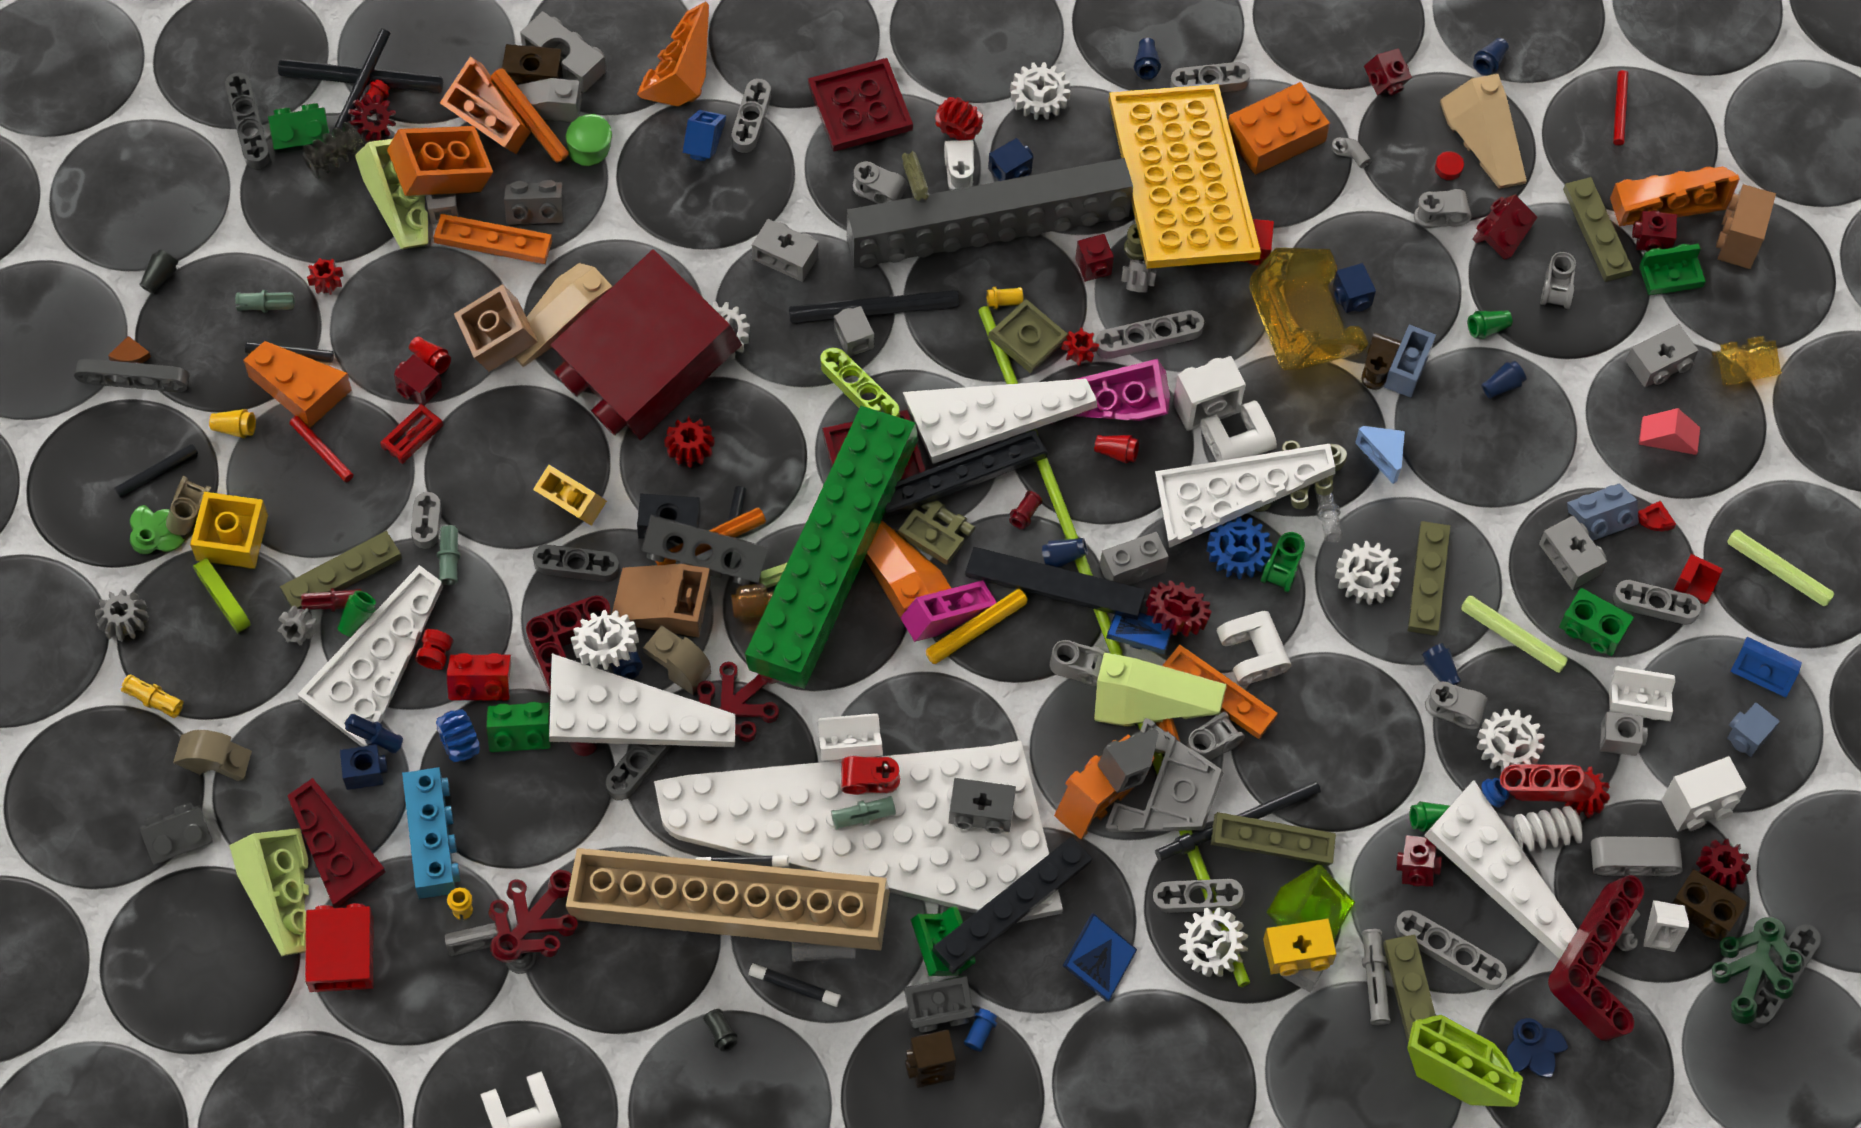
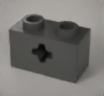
M954 778L948 824H954L960 829L984 828L986 831L996 834L1003 831L1010 832L1016 786ZM979 805H984L985 809L978 810Z

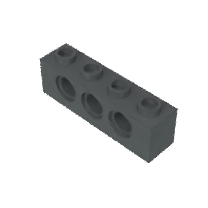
M651 515L641 550L647 552L646 558L663 562L664 558L676 560L675 564L710 568V576L721 578L722 573L734 576L733 582L749 586L751 581L759 582L768 548L756 543ZM674 535L681 537L683 540V546L677 552H671L666 548L667 539ZM703 543L710 545L712 548V554L706 560L698 559L695 555L697 546ZM732 551L738 552L741 556L740 564L734 568L727 567L724 563L726 554Z

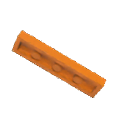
M446 214L440 215L433 237L436 244L546 264L552 244V234Z
M1179 645L1162 665L1226 684L1227 687L1220 713L1227 712L1230 720L1257 739L1262 737L1277 718L1278 713L1182 645Z

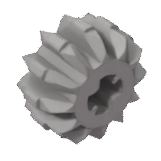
M121 589L117 596L109 591L110 599H100L99 605L101 608L95 610L99 629L105 631L106 637L109 639L117 636L118 640L122 642L125 635L135 639L134 631H144L145 626L143 622L148 621L149 618L147 611H145L147 608L145 601L139 600L138 594L134 591L127 595V592Z

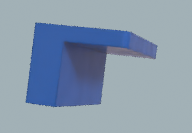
M1746 637L1730 672L1786 698L1799 674L1802 662L1750 637Z

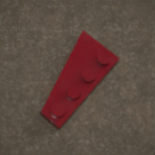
M313 778L287 795L334 908L340 906L386 873L382 864Z

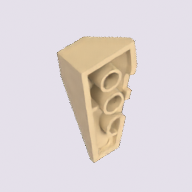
M1499 74L1472 78L1440 100V104L1448 126L1453 132L1457 131L1464 140V146L1468 151H1473L1481 161L1480 166L1496 186L1502 189L1526 184L1527 180L1509 104Z
M578 263L556 278L526 317L538 343L514 358L524 367L552 348L551 344L613 286L595 267Z

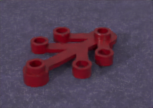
M729 661L724 662L720 666L722 690L721 707L718 709L733 713L735 717H761L767 723L775 722L778 719L779 708L773 702H766L763 705L744 703L768 683L775 684L779 680L758 674L734 695V680L738 676V668L735 663ZM726 669L734 671L732 675H725L723 672ZM705 680L698 684L697 695L700 703L711 706V700L715 697V685L711 681ZM707 687L712 691L709 694H703L701 690ZM767 709L775 711L772 716H768L764 712ZM744 721L740 725L735 724V736H738L744 742L753 741L756 737L755 724L750 721ZM750 728L753 732L749 735H744L742 730Z
M566 870L554 871L550 876L547 892L530 911H528L525 896L527 890L525 882L514 879L509 883L506 894L509 899L513 900L517 926L512 932H510L507 921L508 904L503 900H495L491 903L488 915L495 921L497 936L493 938L490 950L497 960L509 963L516 961L521 953L541 952L546 957H553L557 954L560 947V941L557 937L547 935L543 939H522L528 933L558 931L563 936H571L575 933L578 921L570 914L563 915L561 918L541 919L558 898L568 896L572 876L570 872ZM512 888H519L521 892H514ZM499 908L503 913H497L494 909ZM563 923H569L572 925V927L567 928L563 925ZM545 944H552L555 948H547ZM501 947H508L510 951L504 950Z

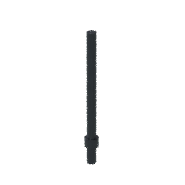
M1315 781L1240 813L1237 816L1260 819L1320 793L1321 788L1318 782ZM1213 825L1191 835L1188 833L1175 838V842L1156 849L1157 859L1163 861L1179 853L1184 855L1194 851L1195 846L1212 839Z

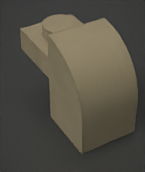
M662 625L643 647V652L668 669V676L671 681L692 695L697 691L698 684L705 681L711 674L710 662L703 651L687 637L681 639Z
M193 730L181 735L173 763L199 775L213 770L236 781H240L245 777L252 751L231 742V736L209 730Z

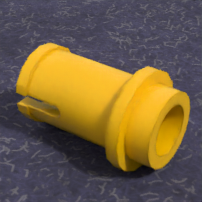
M992 287L986 293L988 307H993V309H997L998 306L1020 305L1023 302V290L1021 287L1009 289Z
M455 888L448 894L447 903L450 909H452L453 915L457 919H461V915H463L464 920L472 915L473 908L471 904L473 900L471 893L465 888Z

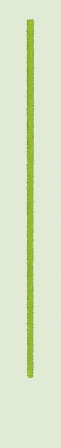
M983 306L978 312L986 333L989 335V332L996 327L989 307ZM990 340L1006 384H1019L1007 353ZM1048 458L1037 461L1065 538H1078ZM1086 556L1075 560L1079 573L1093 576ZM1093 609L1110 654L1124 656L1119 642L1106 638L1111 625L1108 613ZM1143 722L1137 723L1139 730H1141ZM1154 752L1153 766L1158 775L1164 758L1161 753ZM1192 830L1179 831L1180 836L1186 833L1193 834ZM1195 846V850L1187 854L1197 880H1211L1199 848ZM1201 888L1203 896L1206 900L1208 893L1205 889ZM1212 888L1211 890H1212L1213 895H1214V901H1213V903H1216V902H1217V899H1216V896H1217V895H1216V892H1215L1214 888ZM1218 923V926L1221 927V931H1229L1228 927L1225 924ZM1234 961L1232 963L1234 966L1233 973L1238 986H1247L1250 984V980L1243 962Z

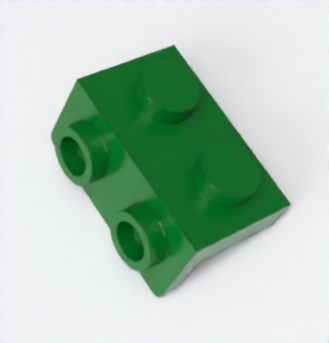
M318 103L302 105V111L291 112L290 108L273 110L274 115L268 116L274 150L331 141L325 108H319Z
M1681 244L1675 248H1654L1646 252L1639 268L1648 295L1703 287L1706 281L1698 260L1701 250L1700 245Z
M549 702L488 706L487 736L489 751L549 749L551 746V742H549Z
M950 907L941 914H917L910 919L929 977L958 976L975 964L976 960L973 957L952 974L932 952L934 945L963 923L958 907Z

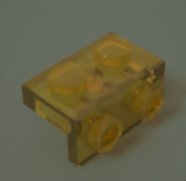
M1764 336L1747 338L1748 344L1738 345L1737 341L1720 344L1721 349L1712 351V357H1718L1723 385L1728 386L1780 375L1781 369L1776 340H1765Z

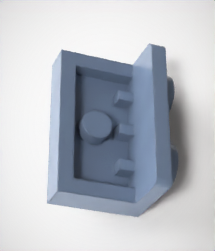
M1620 483L1567 502L1568 512L1572 516L1574 515L1579 523H1583L1586 526L1592 541L1639 523L1637 499Z

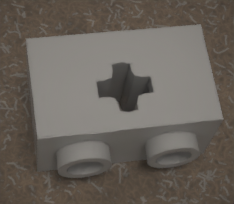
M767 219L752 243V260L801 282L804 281L819 256L818 241L811 235L801 234L790 229L782 222H774L770 219Z
M1678 324L1631 347L1626 363L1644 388L1654 383L1659 385L1665 382L1670 375L1678 371L1679 373H1684L1694 365V360L1699 350L1681 325Z
M1574 515L1546 529L1539 542L1541 548L1572 590L1600 576L1607 564L1606 555L1602 548L1594 544L1589 537L1586 526L1583 523H1579Z
M1154 532L1102 550L1099 567L1106 580L1130 585L1165 573L1169 556L1158 533Z

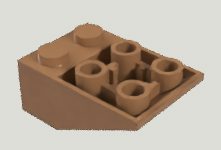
M686 564L622 568L612 613L616 610L619 612L620 617L627 614L630 622L634 621L635 626L638 628L657 631L662 625L674 634L699 637L711 586L710 568Z

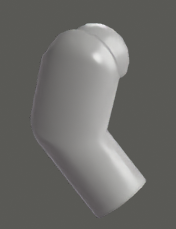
M1341 137L1333 140L1332 149L1335 154L1353 158L1360 168H1365L1371 163L1370 157L1357 140Z
M1637 909L1615 943L1622 951L1633 950L1638 944V939L1634 938L1631 927L1641 916Z

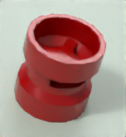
M425 630L422 637L423 646L418 649L415 660L418 664L428 669L442 670L447 661L445 654L451 649L453 638L439 630Z

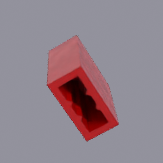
M358 903L349 904L346 908L320 905L315 907V909L306 910L305 982L309 992L373 989L374 917L370 906L365 907V905Z

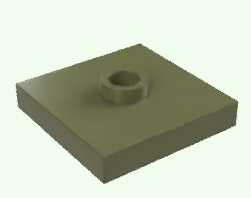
M1027 299L992 329L988 335L991 341L1030 374L1050 357L1064 341H1067V333Z

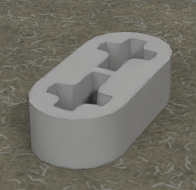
M432 492L419 494L413 504L411 535L415 545L423 549L433 547L438 542L442 508L440 499ZM426 503H432V507L429 509V516H425L423 509ZM424 525H428L430 533L427 534L426 538H421L420 534L423 533Z

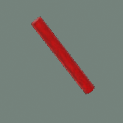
M1624 70L1617 73L1613 143L1615 145H1623L1625 140L1629 73Z
M298 416L290 420L289 424L345 483L353 478L354 474Z

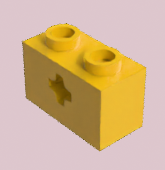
M551 465L547 466L533 489L591 526L607 500Z
M1329 919L1266 928L1263 941L1271 974L1280 973L1281 976H1290L1298 973L1299 970L1311 968L1312 971H1322L1333 965L1337 954Z

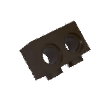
M1693 869L1671 904L1685 906L1689 922L1699 927L1707 937L1721 941L1727 937L1748 902ZM1687 895L1696 897L1699 904L1691 903L1687 899ZM1714 912L1722 913L1726 921L1717 919Z
M949 1030L911 1038L910 1049L906 1050L907 1060H905L909 1079L915 1078L917 1088L954 1080L956 1058Z

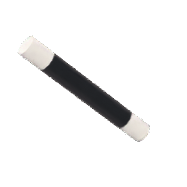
M789 855L696 857L698 860L789 868L790 864Z
M754 963L750 967L748 974L750 976L835 1007L839 1005L841 999L839 994Z

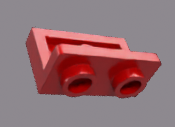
M468 653L450 655L447 670L448 699L509 700L511 655H501L498 653L488 655H470Z

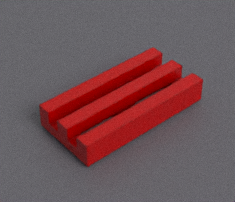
M420 404L380 442L381 447L385 451L388 450L391 456L397 457L398 461L403 464L443 426V421L424 405ZM423 415L426 416L418 425L407 432V435L402 440H400L395 446L392 445Z

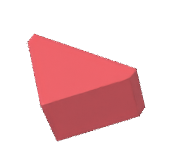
M1679 408L1644 416L1641 421L1639 445L1697 455L1700 426Z

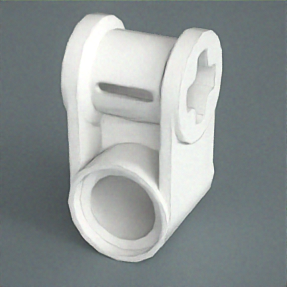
M973 140L945 141L944 158L945 166L947 167L949 189L955 190L973 186Z

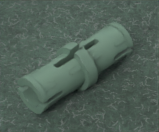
M892 796L867 803L862 800L858 801L855 806L831 810L832 821L836 830L858 823L867 825L870 824V820L896 815Z

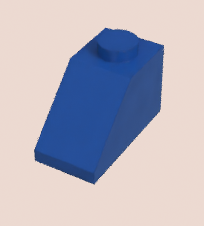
M698 110L687 121L682 153L690 154V158L700 161L711 158L716 153L726 121V115Z

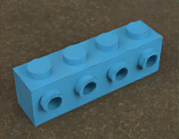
M439 767L402 773L415 888L418 898L448 895L456 888L455 882H461L459 865L452 862V853H457L455 834L449 835L448 825L454 824L452 808L445 804V796H450L448 777L442 778Z

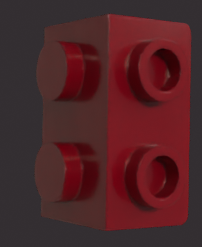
M1516 194L1506 198H1498L1491 205L1490 209L1492 211L1488 217L1484 218L1477 225L1476 229L1478 231L1472 238L1475 243L1486 241L1503 259L1510 258L1538 218Z

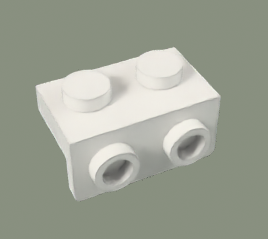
M1620 666L1615 667L1609 687L1610 712L1638 715L1652 720L1670 721L1673 714L1672 691L1675 684V676Z
M878 714L818 719L821 761L827 760L832 763H838L843 758L849 756H883Z

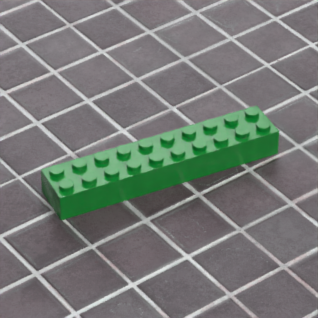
M860 406L745 652L749 671L805 689L882 521L886 505L890 503L896 490L895 486L900 481L918 442L916 422Z

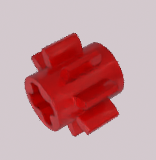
M319 258L313 266H308L311 274L307 276L309 286L315 285L317 294L323 292L331 295L337 287H342L340 279L344 276L342 267H336L334 259L329 261Z
M1081 327L1075 334L1069 331L1066 337L1068 341H1064L1061 347L1062 350H1068L1066 360L1071 359L1077 362L1078 366L1085 360L1092 362L1094 358L1092 352H1097L1099 344L1093 343L1094 333L1089 334Z

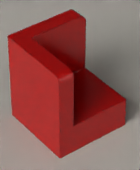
M1691 554L1674 587V591L1693 595L1700 603L1705 605L1711 597L1723 572V568Z

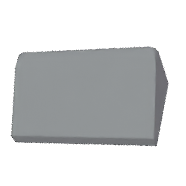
M495 923L445 934V943L449 956L489 948L493 938L497 936Z

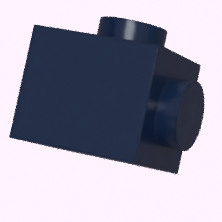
M1015 138L989 153L988 169L998 181L1029 176L1032 173L1033 153L1028 146H1023Z
M1363 263L1336 271L1333 282L1334 297L1338 304H1342L1345 313L1364 311L1372 306L1376 289Z

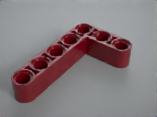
M595 595L536 616L527 623L526 632L529 647L549 695H551V663L544 661L552 657V654L566 658L562 647L572 643L571 637L575 636L573 629L576 627L582 628L580 620L590 621L591 613L596 611L602 612L606 610L607 614L611 615L610 604L603 596ZM570 621L576 623L572 627L562 626L564 623ZM538 632L547 633V635L542 638L534 637V635ZM569 742L571 749L579 756L591 755L598 746V743Z
M1632 875L1613 881L1603 888L1548 979V985L1553 995L1602 1041H1609L1629 1034L1634 1028L1632 1013L1595 977L1643 899V884L1637 877Z

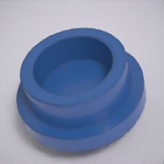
M1486 779L1482 782L1481 791L1490 804L1497 808L1503 806L1505 800L1509 798V792L1502 787L1500 779Z

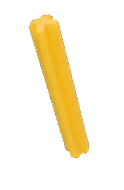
M1021 589L1015 590L926 649L927 658L932 664H937L1025 606L1028 600Z

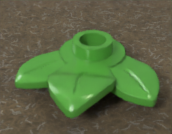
M145 505L135 509L130 518V525L133 529L130 534V544L136 552L150 554L156 549L169 552L176 550L184 543V539L181 536L171 533L166 527L169 509L158 510L155 513Z

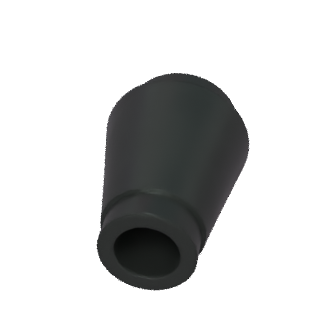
M159 249L156 254H152L142 281L139 284L140 287L154 294L177 271L176 265L178 261L172 255Z

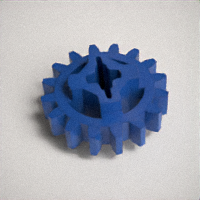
M1241 516L1237 517L1236 522L1228 521L1224 523V526L1219 525L1215 527L1214 532L1209 534V542L1206 549L1207 552H1210L1209 561L1218 562L1216 566L1217 571L1223 568L1226 569V577H1230L1233 572L1237 573L1238 579H1242L1243 573H1247L1252 578L1255 569L1262 572L1264 563H1267L1271 554L1269 553L1272 549V543L1268 542L1270 534L1269 532L1261 533L1263 527L1261 523L1253 526V518L1242 522ZM1220 542L1223 543V544H1222V547L1225 549V552H1224V553H1222V551H1221ZM1255 542H1256L1257 545H1258V549H1259V552H1258V553L1256 552V549H1257V548H1256L1255 546H1253V544H1254Z

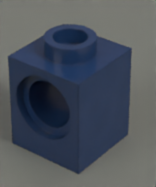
M377 745L340 750L342 776L347 790L384 785L383 773H388L386 755H380ZM364 763L372 764L367 770H358L359 766Z

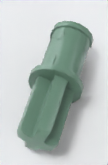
M262 290L261 293L237 292L235 304H239L236 306L237 311L262 310L263 313H267L268 310L293 309L295 297L291 292L268 293L267 290Z
M454 525L442 526L440 529V551L437 552V558L439 559L438 579L442 582V585H455L458 583L457 567L461 554L458 552V529Z

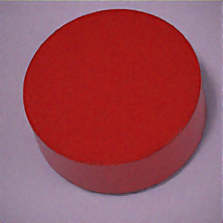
M1452 151L1441 153L1435 163L1437 175L1445 180L1457 179L1462 174L1464 168L1463 158Z

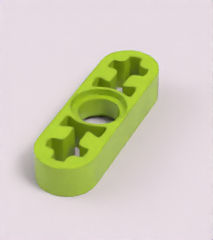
M205 558L193 565L200 581L234 630L239 633L251 626L245 612L209 560Z

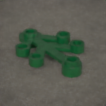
M1762 918L1755 923L1753 932L1737 939L1730 936L1725 937L1720 942V952L1726 958H1734L1739 954V951L1758 944L1754 953L1729 964L1717 962L1712 966V979L1720 984L1727 983L1731 977L1749 969L1741 995L1736 997L1731 1003V1015L1738 1023L1748 1024L1757 1017V1004L1754 998L1763 972L1774 986V993L1777 997L1787 999L1793 995V981L1788 977L1782 976L1768 955L1771 947H1773L1782 959L1783 969L1788 973H1796L1801 970L1802 957L1799 953L1791 951L1783 940L1785 937V926L1776 918ZM1766 929H1772L1773 931L1767 932V931H1765V930H1766ZM1728 945H1732V946H1734L1735 948L1729 950V949H1726L1725 947L1728 946ZM1795 960L1797 961V963L1789 964L1787 963V961ZM1722 970L1727 973L1724 975H1719L1716 972ZM1785 985L1788 986L1789 989L1781 990L1779 989V987ZM1741 1005H1747V1006H1749V1007H1747V1008H1741V1007H1739V1006H1741Z

